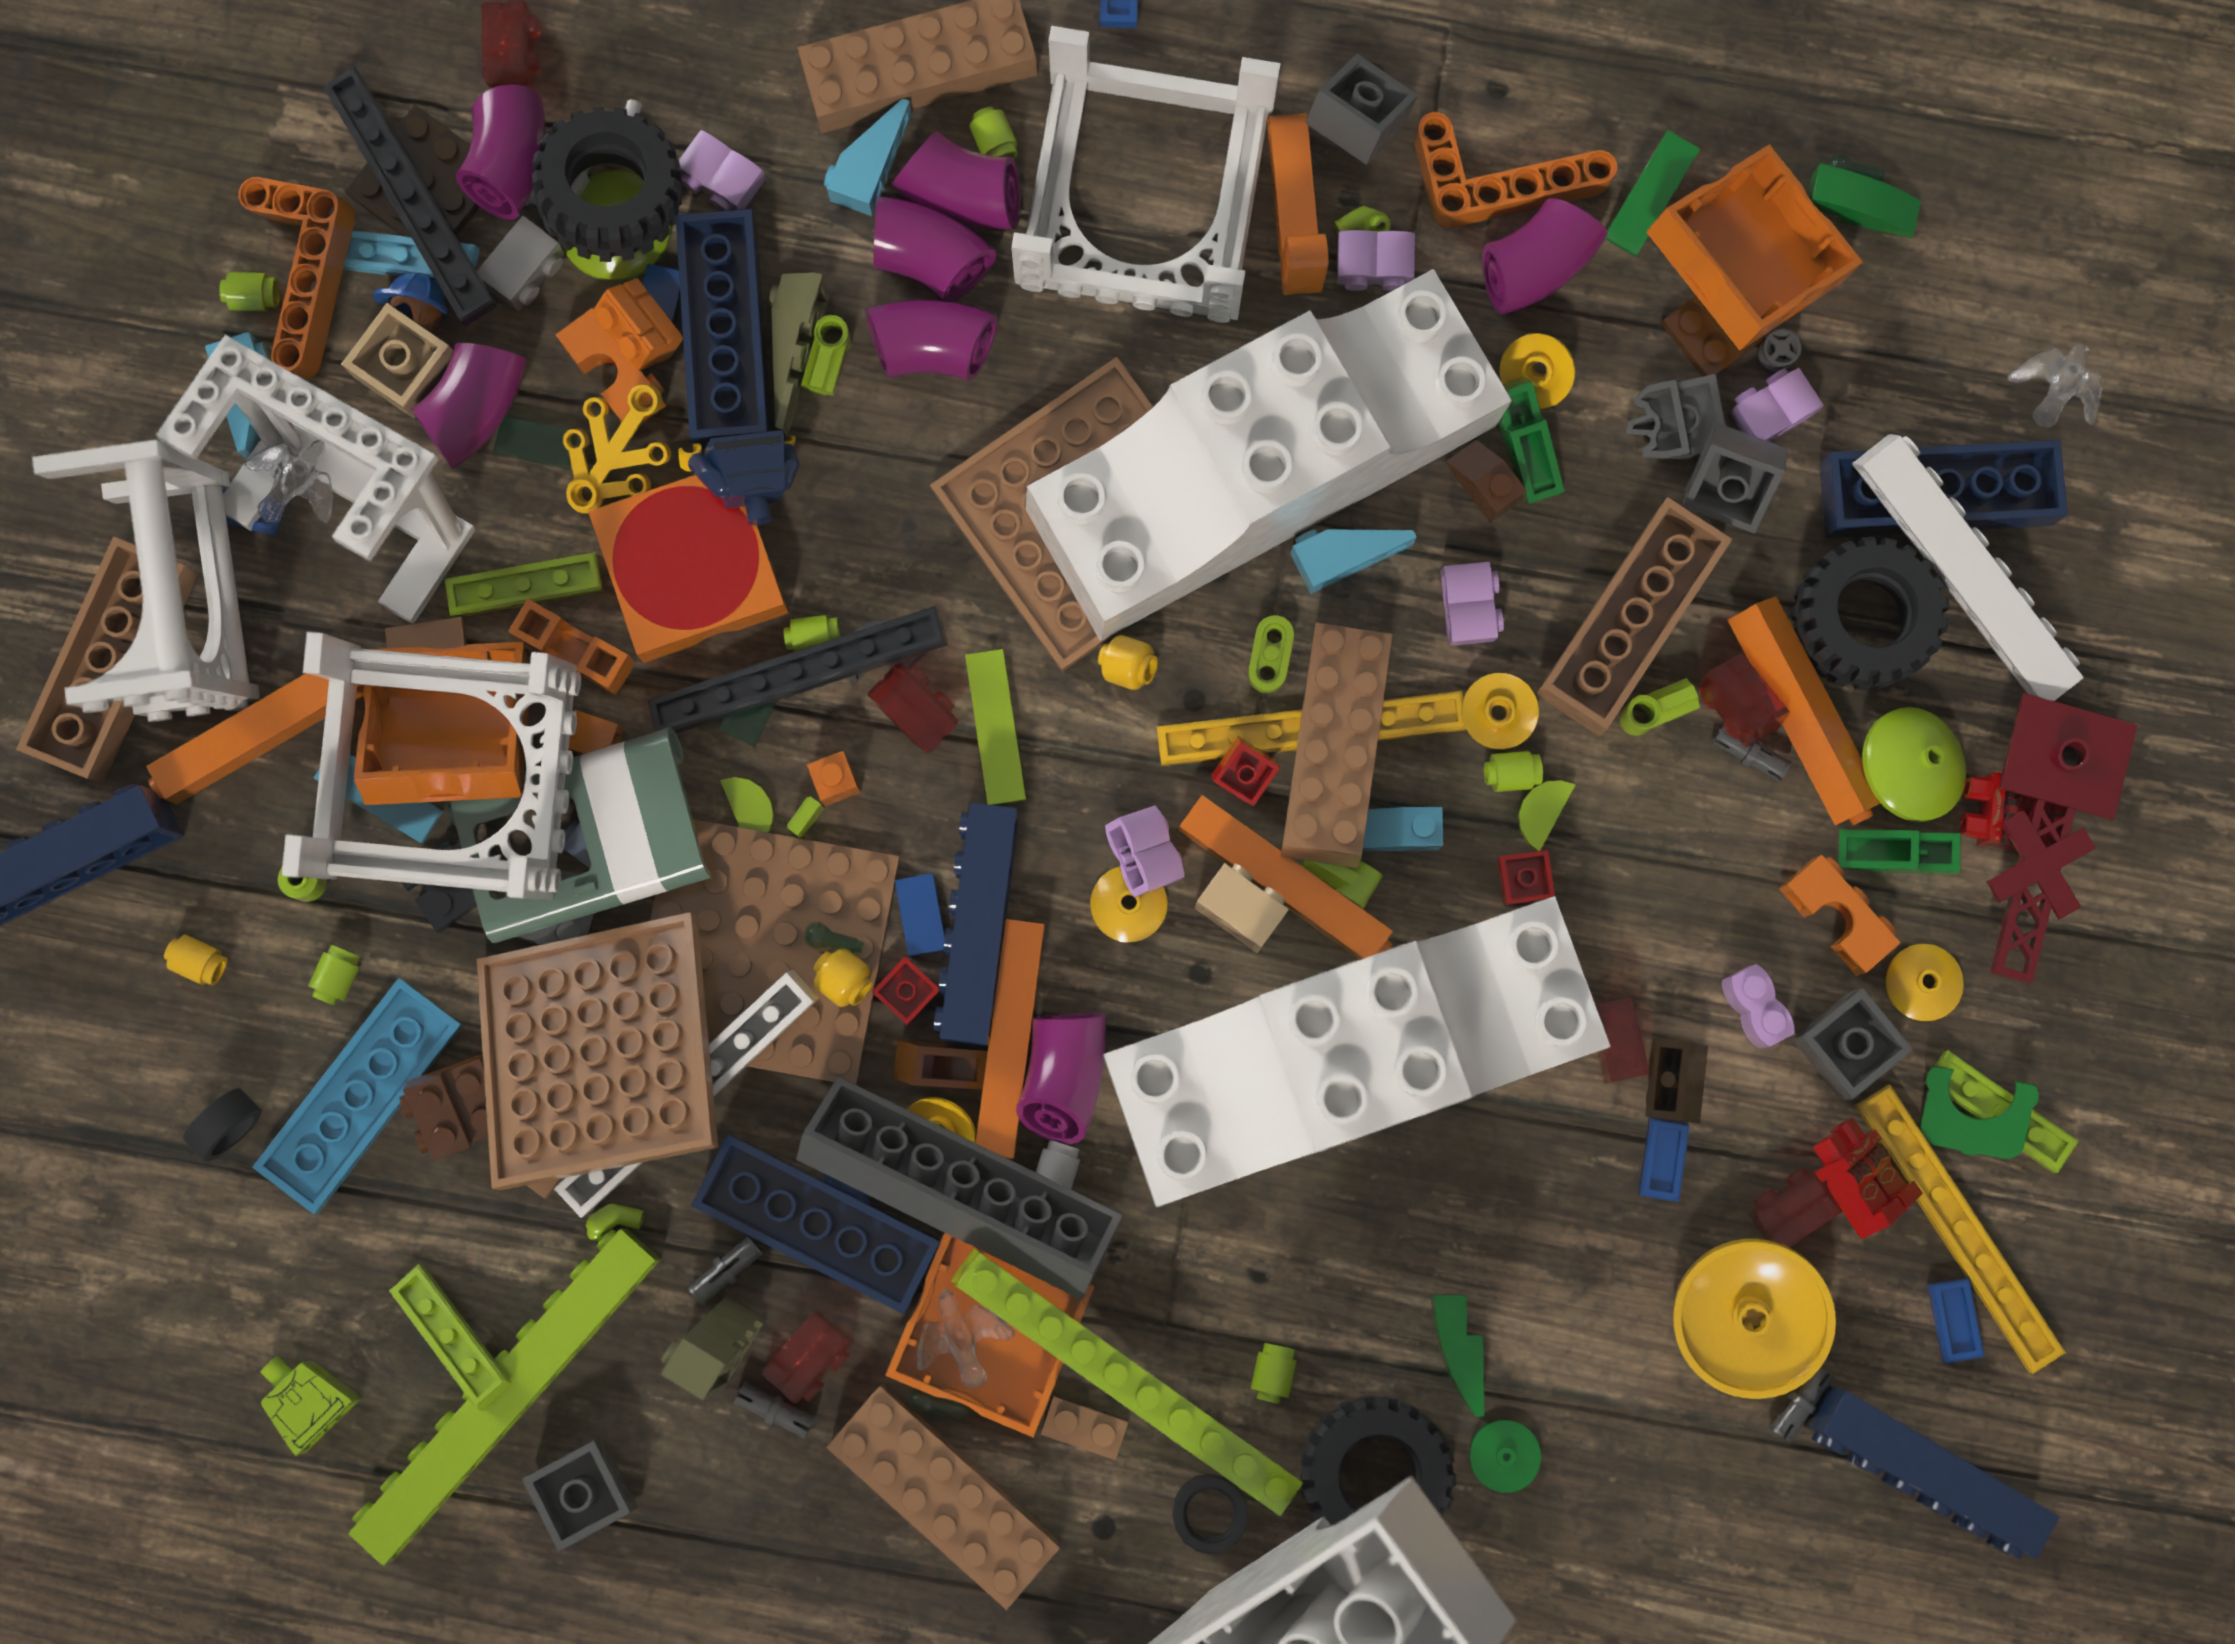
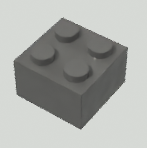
M1356 54L1319 89L1305 123L1367 165L1404 127L1418 95L1359 54Z
M1715 422L1686 485L1682 507L1755 534L1785 472L1788 449Z
M1864 988L1847 993L1792 1038L1793 1042L1840 1100L1854 1099L1913 1051V1048Z
M602 1436L522 1479L558 1552L638 1508Z

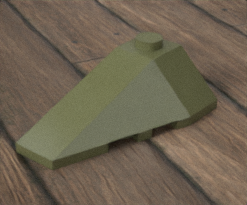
M816 272L782 274L779 286L773 285L768 301V306L772 307L775 428L777 431L783 430L785 439L788 437L802 391L801 383L815 338L814 328L817 321L824 317L830 299L823 274Z

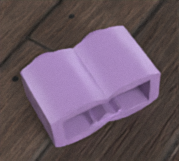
M702 130L699 131L678 160L681 170V184L692 193L697 194L700 190L710 195V203L720 211L744 210L766 180L763 170L756 164Z
M1363 230L1339 232L1337 284L1345 285V289L1352 291L1365 290L1368 288V285L1373 284L1382 285L1386 291H1393L1414 280L1415 233Z
M1784 368L1766 380L1769 385L1768 387L1758 392L1752 387L1736 397L1734 400L1737 405L1731 410L1730 415L1741 432L1771 442L1786 431L1815 415L1824 405L1800 368L1790 373Z
M1490 562L1443 566L1440 575L1448 645L1494 642L1498 638V632L1504 629L1501 608L1495 609L1494 594H1499L1497 571H1491Z
M1156 806L1119 817L1105 825L1110 847L1120 861L1122 876L1134 897L1170 885L1184 878L1183 858L1170 842L1168 822Z
M1755 964L1722 980L1725 998L1730 1006L1741 1014L1742 1028L1752 1044L1759 1049L1766 1048L1794 1034L1792 1017L1786 1007L1775 999L1774 985L1763 968Z

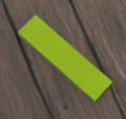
M596 552L444 579L449 612L452 618L521 607L527 599L538 604L604 592L599 558Z
M1003 649L967 654L965 658L987 804L999 806L1025 802V789Z
M1949 1050L1944 1051L1935 1064L1936 1066L1954 1069L1949 1081L1950 1099L1954 1105L1974 1118H1989L1998 1115L2010 1105L2014 1097ZM2031 1109L2030 1122L2022 1152L2052 1173H2058L2079 1141Z
M418 1264L389 1290L477 1410L483 1411L512 1384L425 1266Z

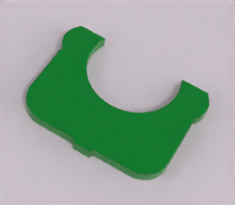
M1933 1065L1926 1074L1928 1089L1920 1122V1131L1928 1143L1961 1150L1962 1154L1973 1156L1981 1154L2002 1159L2014 1158L2022 1152L2030 1122L2031 1109L2037 1104L2039 1099L2036 1084L2015 1081L2014 1097L2004 1111L1989 1118H1974L1958 1110L1950 1099L1949 1081L1954 1069Z

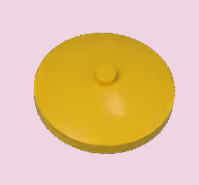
M1740 1239L1721 1244L1709 1250L1687 1270L1675 1294L1673 1327L1684 1359L1702 1380L1732 1396L1748 1399H1765L1795 1390L1812 1378L1820 1369L1833 1344L1836 1315L1834 1303L1824 1279L1804 1256L1774 1241Z

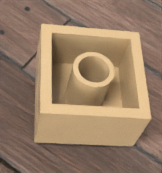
M386 303L341 365L352 377L414 419L415 415L411 408L421 402L438 384L448 367L453 350L448 344Z
M1224 863L1197 900L1194 909L1252 951L1258 953L1289 910L1283 905L1286 899L1268 886L1263 891L1252 883L1254 876L1240 865L1235 863L1231 868Z

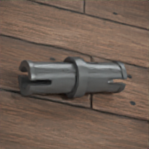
M1726 722L1720 727L1712 741L1713 745L1740 759V764L1749 767L1750 765L1778 783L1784 778L1792 764V761L1765 747L1763 741L1759 738L1752 739L1737 731Z
M747 1235L742 1242L724 1257H716L713 1260L714 1265L687 1288L693 1297L704 1306L709 1299L728 1283L735 1284L739 1280L738 1275L759 1256H762L764 1252L756 1241ZM737 1258H739V1261L736 1264H734L730 1269H728L724 1274H722V1276H720L715 1282H713V1279L716 1276H718L722 1271L729 1267L730 1264H732Z
M1820 1367L1813 1377L1798 1387L1795 1392L1790 1391L1788 1393L1789 1401L1769 1428L1791 1443L1792 1438L1808 1415L1816 1413L1818 1409L1815 1405L1831 1382L1835 1380V1377Z
M744 1381L738 1392L739 1395L736 1396L733 1403L765 1418L764 1423L770 1426L775 1423L801 1436L802 1439L806 1438L811 1428L810 1426L816 1418L815 1415H810L784 1402L785 1397L779 1394L774 1397L750 1385L747 1381Z

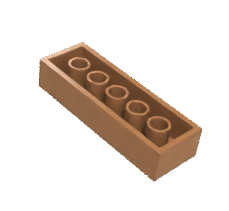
M971 0L797 47L821 134L881 118L902 98L910 101V107L914 109L1037 75L1036 55L1019 0Z
M1667 497L1657 509L1535 695L1597 736H1601L1617 716L1729 546L1732 538Z
M113 536L16 748L20 752L101 785H104L135 716L133 714V707H124L123 701L108 703L109 710L83 713L81 706L67 705L65 688L89 683L110 671L125 656L137 635L143 613V592L136 545ZM177 562L182 605L184 608L198 574Z
M1315 623L1281 857L1358 868L1363 850L1392 634Z
M884 1383L877 1388L826 1447L1006 1610L1060 1549L1061 1542Z

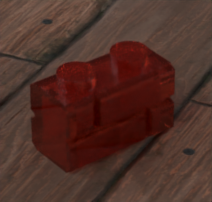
M506 1L505 3L483 2L481 4L482 77L487 86L495 88L497 86L514 84L532 87L533 74H539L540 72L539 54L537 50H533V38L539 37L537 14H532L527 2Z
M1743 653L1711 669L1698 688L1701 691V698L1708 708L1717 711L1724 720L1725 729L1728 734L1735 739H1739L1746 748L1759 741L1762 737L1777 731L1790 713Z
M899 662L884 675L883 680H879L871 688L867 696L918 748L926 754L931 753L942 741V738L947 736L959 724V720L951 713L955 705L939 690L933 694L928 689L927 685L931 680L917 666L914 665L909 669Z
M1632 997L1596 1004V1009L1611 1046L1597 1051L1599 1062H1603L1601 1071L1604 1084L1650 1074Z
M1803 1167L1785 1179L1788 1186L1775 1193L1773 1189H1770L1753 1200L1756 1207L1749 1211L1748 1215L1765 1240L1774 1241L1790 1248L1843 1212L1830 1193L1827 1180L1821 1182L1815 1172L1818 1169L1807 1171Z
M816 1310L764 1367L761 1373L793 1403L797 1404L802 1398L810 1402L825 1385L820 1380L821 1376L829 1367L836 1372L851 1355L846 1348L852 1341Z

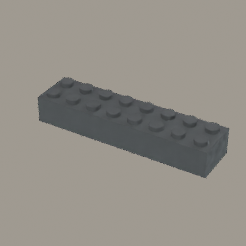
M837 1077L803 1132L796 1160L1081 1300L1104 1258L1123 1216L840 1077Z

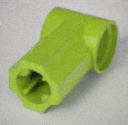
M827 315L818 320L815 325V338L801 386L818 394L834 396L845 354L851 346L852 338L847 324L842 318L836 315ZM839 329L843 332V335L837 343L829 344L823 340L828 330Z
M1687 678L1649 694L1637 696L1620 711V726L1629 735H1643L1655 727L1700 709L1699 696L1694 685ZM1634 707L1641 708L1646 712L1648 717L1646 724L1639 723L1634 719L1632 714Z
M1304 860L1301 866L1361 909H1364L1383 878L1381 873L1360 861L1358 868Z

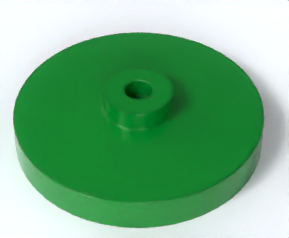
M1501 1419L1487 1423L1474 1435L1469 1448V1462L1474 1475L1483 1485L1497 1492L1511 1493L1525 1488L1534 1480L1541 1465V1450L1536 1437L1527 1427L1513 1420Z

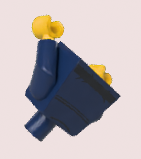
M783 430L710 438L704 451L705 456L702 454V447L699 443L693 444V453L684 452L682 448L678 449L680 467L685 471H692L715 497L722 499L726 508L745 507L749 525H762L771 521L768 504L778 502L783 493L791 488L799 469L800 461L794 448L795 436L789 435L788 442H784Z

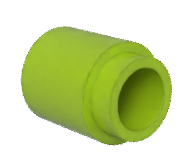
M986 107L977 111L973 115L974 120L969 124V128L981 154L1016 158L1018 155L1016 150L1018 143L1003 110H994L993 107Z
M228 272L226 280L222 279L220 281V299L223 303H227L229 310L268 311L269 308H277L279 305L280 287L277 277H269L267 273Z
M827 615L790 619V627L784 628L787 651L794 650L795 652L840 637L838 618H828Z
M1529 751L1491 754L1490 761L1484 763L1486 785H1491L1494 792L1532 789L1534 785H1540L1543 781L1541 757L1539 754H1531Z
M282 868L280 869L278 885L281 891L291 898L304 902L314 901L326 889L327 879L303 877V881L299 884L301 877L282 876Z
M331 945L327 953L323 952L308 984L309 987L315 989L312 997L331 1005L335 1004L336 999L345 1001L360 969L357 966L360 956Z
M1264 1342L1263 1351H1258L1250 1389L1258 1391L1256 1399L1280 1404L1281 1397L1289 1398L1297 1360L1293 1359L1295 1349Z

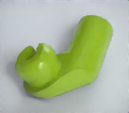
M1366 206L1359 207L1332 223L1337 235H1339L1340 231L1363 230L1383 232L1389 231L1391 228L1390 219L1385 213Z
M609 1203L588 1217L585 1225L587 1228L586 1234L591 1240L600 1241L609 1230L617 1225L639 1230L645 1211L616 1203Z

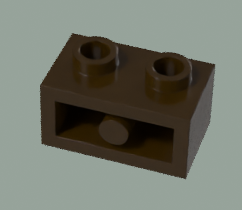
M1654 1038L1650 1056L1651 1067L1646 1094L1645 1117L1700 1123L1708 1045Z

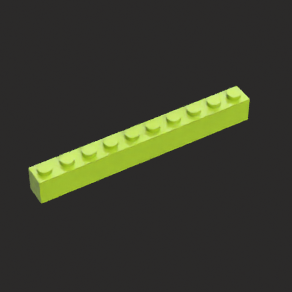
M622 1228L617 1233L613 1229L610 1230L597 1244L596 1247L600 1252L591 1262L586 1259L583 1260L570 1274L569 1277L573 1280L570 1286L564 1292L558 1289L544 1303L542 1307L546 1310L545 1314L537 1322L531 1319L518 1332L516 1338L520 1342L510 1353L507 1350H503L494 1359L512 1384L483 1411L477 1410L464 1393L461 1398L466 1402L456 1413L450 1410L439 1420L434 1427L438 1433L429 1443L423 1440L414 1448L407 1457L411 1464L402 1474L395 1471L382 1484L380 1490L384 1494L374 1505L370 1501L367 1502L353 1517L352 1520L356 1525L348 1534L382 1566L392 1562L661 1261L630 1230Z
M973 1248L951 1279V1282L956 1287L1280 1517L1302 1486L1303 1482L977 1249Z

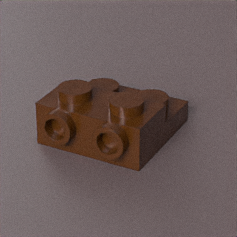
M1696 295L1661 323V326L1702 377L1712 374L1717 376L1763 342L1773 331L1771 330L1739 351Z
M481 1054L406 1081L403 1089L404 1095L399 1097L400 1105L407 1119L415 1118L419 1128L418 1131L414 1132L417 1146L422 1154L429 1152L432 1161L471 1147L472 1142L488 1137L484 1066Z

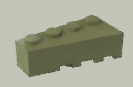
M725 1296L683 1338H679L678 1341L674 1340L661 1359V1362L666 1364L661 1375L701 1400L707 1399L725 1389L766 1320L730 1297Z

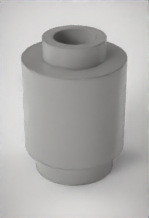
M1049 1140L1047 1149L1043 1148L1036 1173L1071 1190L1080 1163V1159H1077L1080 1149Z

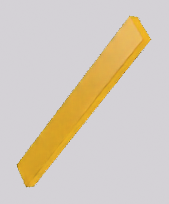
M1462 691L1383 700L1378 741L1465 731L1466 728L1461 714ZM1302 710L1157 726L1161 766L1223 759L1238 736L1266 754L1295 751Z
M1886 1084L1856 1103L1854 1106L1871 1131L1876 1129L1882 1138L1879 1143L1888 1150L1890 1160L1903 1181L1907 1184L1914 1180L1923 1192L1916 1201L1965 1276L1970 1279L1972 1287L2027 1371L2034 1374L2065 1354V1350L1892 1086Z

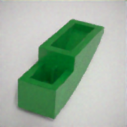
M1667 130L1608 229V236L1605 240L1636 257L1649 236L1646 231L1663 213L1700 148Z
M1820 163L1813 172L1808 197L1821 213L1839 216L1838 222L1907 238L1914 237L1921 200L1889 184L1842 168Z
M1522 377L1502 384L1512 401L1498 424L1515 474L1527 490L1525 494L1527 503L1531 504L1565 492L1547 421L1541 416L1533 382Z
M1839 829L1838 864L1842 869L1961 876V833H1920V831Z
M1431 1294L1432 1319L1437 1344L1446 1370L1459 1396L1471 1414L1476 1417H1484L1483 1335L1467 1334V1295Z

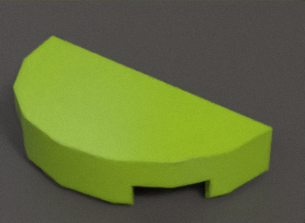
M732 777L720 780L739 827L770 833L774 821L772 801L764 789L749 779Z
M1562 780L1546 781L1533 788L1522 800L1517 815L1519 828L1525 843L1535 852L1540 851L1575 784Z

